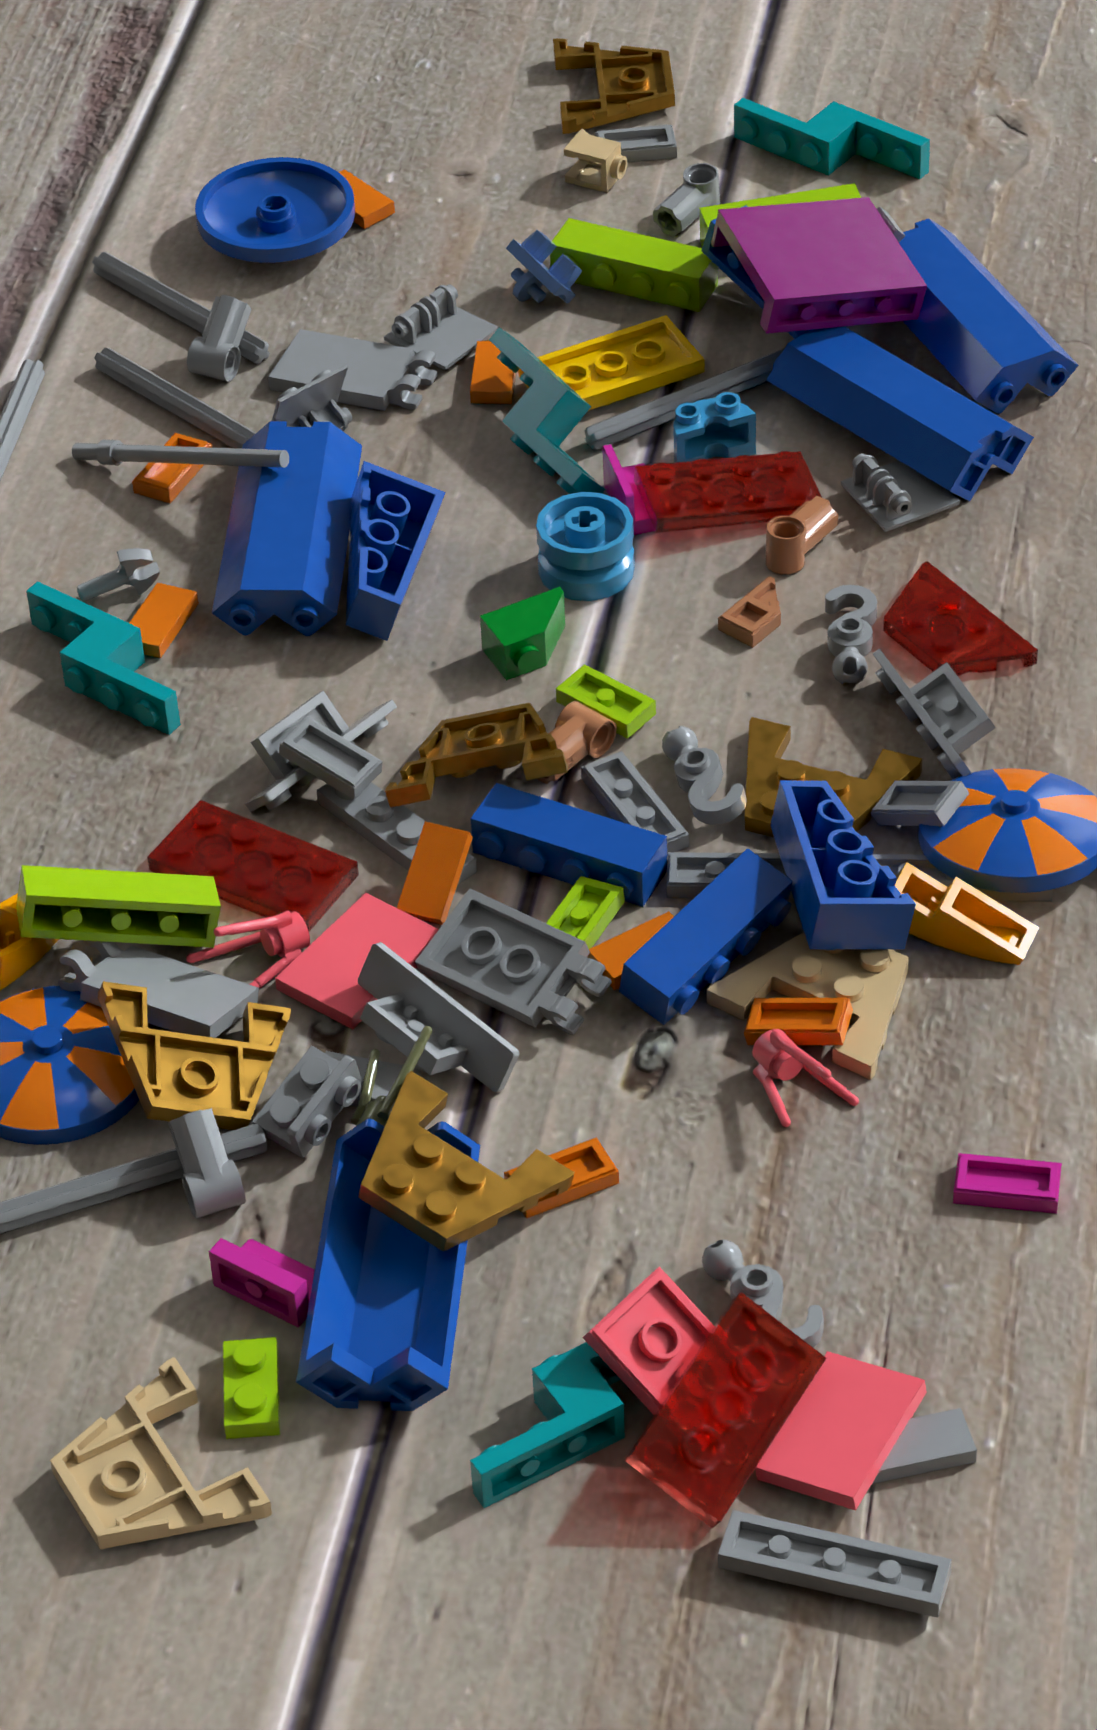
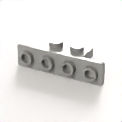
M881 649L875 651L873 655L882 667L875 674L890 694L897 690L901 692L902 696L895 701L910 722H913L918 717L923 722L916 730L930 749L934 750L939 745L944 752L938 755L937 758L952 779L960 774L962 776L972 774L959 754L996 727L950 665L946 662L909 689Z
M323 690L250 743L276 781L245 803L249 811L251 812L263 805L271 811L292 796L288 788L297 781L301 786H304L317 778L279 755L280 743L307 716L355 744L353 740L362 733L366 738H369L389 724L385 716L397 708L394 701L390 700L372 709L348 727Z
M382 942L373 944L358 977V984L377 998V1000L366 1003L360 1019L375 1031L379 1039L393 1045L407 1057L422 1029L425 1026H430L432 1034L415 1068L433 1075L462 1066L493 1092L503 1090L519 1057L518 1049Z

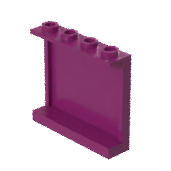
M869 197L718 210L711 244L713 247L731 246L765 301L760 324L766 334L918 319L927 285Z

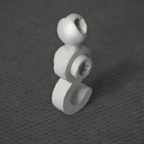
M843 585L831 589L825 595V612L834 614L845 607H855L857 610L844 614L829 625L827 645L829 651L836 656L832 665L835 679L841 684H859L864 680L868 670L864 656L871 651L873 645V630L871 626L877 618V599L867 588L857 585Z
M679 726L678 729L670 732L667 731L662 739V749L669 759L675 761L674 770L679 787L688 792L694 817L700 822L709 825L723 824L738 817L745 809L747 802L742 784L732 785L727 796L722 800L708 801L716 792L723 777L718 754L711 749L698 748L697 736L688 727Z
M717 1240V1242L705 1248L702 1256V1265L707 1275L715 1280L730 1281L732 1306L745 1317L759 1318L760 1335L769 1348L778 1353L794 1355L805 1353L813 1349L820 1342L823 1335L824 1318L822 1308L819 1305H812L808 1308L807 1319L802 1326L793 1329L785 1328L778 1323L783 1306V1281L779 1273L765 1265L744 1266L741 1250L738 1245L729 1240Z

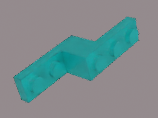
M745 98L740 99L734 104V138L829 176L855 154L917 179H921L929 173L930 139L833 101L808 122H803Z
M499 327L489 339L501 351L497 358L514 373L521 369L524 373L519 379L529 387L502 420L514 432L510 440L528 455L534 451L537 456L533 461L550 476L553 477L557 472L561 477L556 483L567 493L595 492L603 494L606 489L559 447L591 406L522 343Z
M38 581L26 591L32 625L70 642L59 652L66 687L75 693L83 694L104 704L109 709L117 710L130 716L145 726H151L168 735L181 725L176 691L135 672L145 663L139 627Z
M587 1342L563 1354L553 1355L544 1360L540 1365L532 1368L534 1403L548 1421L533 1425L527 1432L501 1445L488 1447L479 1456L470 1460L473 1494L483 1508L625 1438L624 1404L610 1387L611 1384L621 1379Z

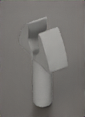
M140 548L117 551L120 561L118 568L78 585L77 593L80 599L88 601L124 584L134 586L138 595L144 593L160 574L157 562H153L151 551Z

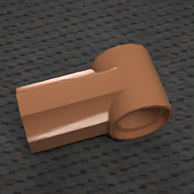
M815 496L811 501H806L790 516H778L767 523L765 565L769 570L778 574H793L804 567L805 554L838 525V513L833 510L829 500Z
M574 701L561 711L555 728L548 734H551L555 739L557 748L563 751L569 770L586 755H590L593 758H599L604 755L614 742L617 728L612 720L578 701ZM564 773L537 779L548 784L551 781H556Z

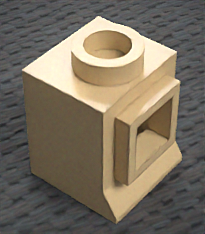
M581 129L564 148V156L579 158L565 174V182L607 193L617 180L622 179L625 175L627 158L621 155V142L590 135L584 129Z

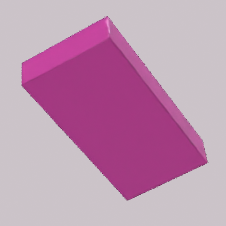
M958 1153L953 1204L1057 1214L1062 1163Z

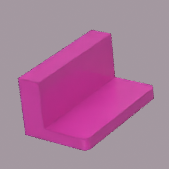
M612 445L602 446L605 489L609 496L617 498L629 508L633 517L634 535L669 528V515L645 463L621 467Z
M220 1238L210 1249L209 1258L214 1286L298 1328L307 1319L315 1269L253 1239L247 1240L242 1247H239Z

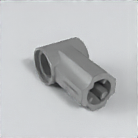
M697 163L690 165L684 170V183L653 210L654 222L659 225L663 233L675 237L679 232L685 230L696 218L700 217V207L720 204L719 174L715 166L707 163Z
M227 295L216 296L202 337H196L189 347L187 355V368L189 372L228 382L235 378L241 359L238 346L252 310L247 303Z
M212 1108L194 1111L170 1121L169 1127L185 1173L182 1175L183 1186L193 1216L197 1219L245 1204V1193L238 1169L233 1160H228Z

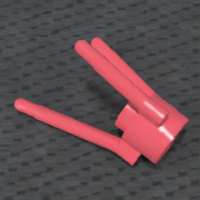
M285 911L272 917L216 927L214 935L218 937L260 930V932L215 945L214 948L209 947L189 954L186 957V961L188 963H195L262 942L268 955L282 957L249 984L262 988L302 953V949L310 945V935L307 925L299 913L296 911L291 913L290 911Z
M769 1030L756 1040L752 1055L759 1065L753 1070V1075L763 1084L783 1127H789L791 1120L773 1079L790 1080L797 1076L802 1068L850 1105H858L859 1099L831 1077L832 1073L829 1069L800 1049L782 1030Z

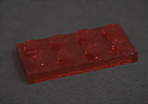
M782 451L775 454L739 455L731 458L697 459L688 462L635 466L634 482L656 533L769 522L778 516H790L806 501H811L815 496L822 498L801 451Z
M202 800L189 811L147 857L149 871L154 873L214 876L219 899L265 918L285 911H290V913L296 911L304 919L309 932L359 876L358 862Z
M740 1292L732 1299L624 1461L711 1528L715 1527L721 1522L823 1365L826 1357Z

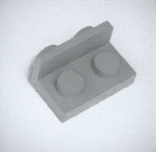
M311 1045L253 1119L252 1124H259L268 1139L304 1159L313 1146H318L325 1140L331 1129L332 1121L342 1108L349 1107L356 1100L363 1083L356 1061L347 1055L341 1061H338Z

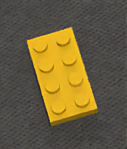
M667 315L537 357L591 406L589 410L607 406L613 402L646 393L652 389L676 381H682L688 377L705 372V359ZM521 369L518 370L519 378L524 373Z

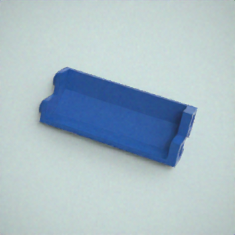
M931 219L916 222L915 229L903 232L905 237L899 244L927 285L919 317L917 320L903 321L975 401L997 414L1002 413L1027 383L1044 394L1053 396L1079 365L954 234Z
M845 326L811 329L787 343L782 354L776 358L773 369L767 378L768 382L968 501H971L992 464L1013 474L1034 438L1032 435Z
M270 421L245 442L242 449L286 450L289 454V464L285 468L239 466L212 614L245 636L251 634L274 614L303 635L311 636L337 615L350 532L351 497L358 478L362 445L331 422H313L312 427H287V421Z
M366 1119L336 1140L296 1383L336 1408L358 1409L359 1400L390 1402L391 1410L414 1411L448 1390L468 1240L443 1252L358 1198L362 1180L385 1128L373 1119ZM441 1121L427 1130L478 1162L480 1145L448 1123Z

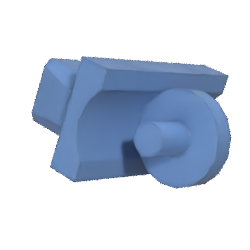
M539 230L534 231L522 244L513 239L506 247L529 270L524 273L520 268H516L511 273V277L517 282L513 288V295L522 302L533 297L540 303L546 297V293L541 289L543 284L555 296H559L568 304L576 295L569 288L575 283L582 270L564 254L550 268L543 264L544 260L557 246Z

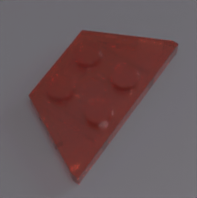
M928 561L922 563L884 616L883 631L932 672L946 662L957 676L966 672L983 673L997 671V662L1021 659L1023 667L1037 664V648Z

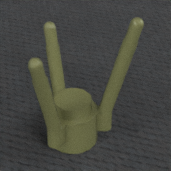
M425 1026L422 1029L388 1095L378 1096L374 1101H371L378 1070L380 1051L378 1049L371 1051L358 1107L351 1118V1122L357 1126L366 1119H373L385 1127L406 1075L414 1070L432 1034L430 1026Z

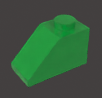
M561 587L480 616L482 650L506 681L547 666L565 628L564 591Z

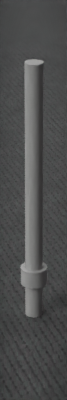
M101 440L98 444L75 443L72 447V456L75 460H96L101 465L118 466L122 462L285 468L289 464V454L286 450L124 445L120 440Z

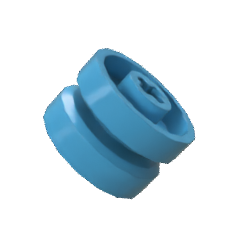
M578 492L563 495L549 502L538 514L536 524L537 544L539 547L538 571L546 588L552 590L561 587L564 591V598L570 600L593 601L608 598L618 593L633 579L635 568L634 548L632 546L634 537L633 517L629 508L617 498L595 492Z

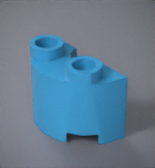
M724 392L718 394L716 398L703 399L694 403H683L676 408L673 435L674 466L677 475L705 468V461L712 457H722L732 461L756 454V413L747 405L741 403V399L737 394Z

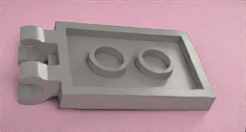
M300 329L268 376L269 388L271 391L282 393L292 387L299 389L310 383L322 371L330 370L332 372L346 364L348 370L338 403L383 411L386 410L389 404H395L408 410H415L422 401V395L413 394L409 391L415 392L419 384L432 385L438 372L425 367L432 365L436 354L429 350H421L415 355L414 349Z
M471 888L415 961L421 973L528 1025L536 1027L544 1016L560 1030L570 1035H574L584 1021L581 1015L574 1013L578 1008V1004L566 997L577 982L586 991L597 997H602L612 983L611 979L602 975L606 969L605 966L594 959L587 958L590 951L585 941Z
M85 941L86 945L98 949L101 956L94 954L89 958L80 950H70L60 957V963L72 967L76 973H67L59 979L58 985L62 989L80 991V1000L101 1007L98 1000V992L103 981L147 987L148 1023L177 1033L216 1038L243 1017V1012L248 1002L257 1003L258 987L135 946H131L123 951L116 942Z

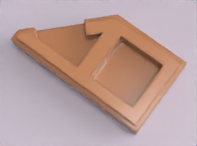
M768 576L718 617V630L753 648L781 625V611L779 601L777 600L775 578Z

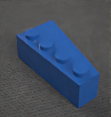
M363 462L351 497L346 604L347 626L388 641L446 492L369 462Z
M780 780L770 826L786 876L793 881L791 892L809 949H905L916 904L908 893L901 894L896 888L897 877L889 866H881L873 856L874 846L866 835L861 836L852 827L854 818L827 781Z

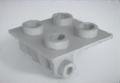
M448 284L447 286H438L430 294V297L425 296L421 298L408 311L395 317L392 331L384 336V340L395 346L414 349L415 355L421 350L432 351L436 354L432 364L447 370L474 350L477 346V341H486L499 327L456 307L458 292L454 286Z
M345 364L332 372L324 370L316 375L310 383L301 388L292 387L284 391L276 400L272 421H287V427H312L313 422H331L342 431L346 430L348 424L352 422V415L346 407L340 409L337 402L348 366Z
M859 454L852 462L853 477L841 481L843 488L884 532L960 505V500L952 492L899 460L879 467L874 456Z

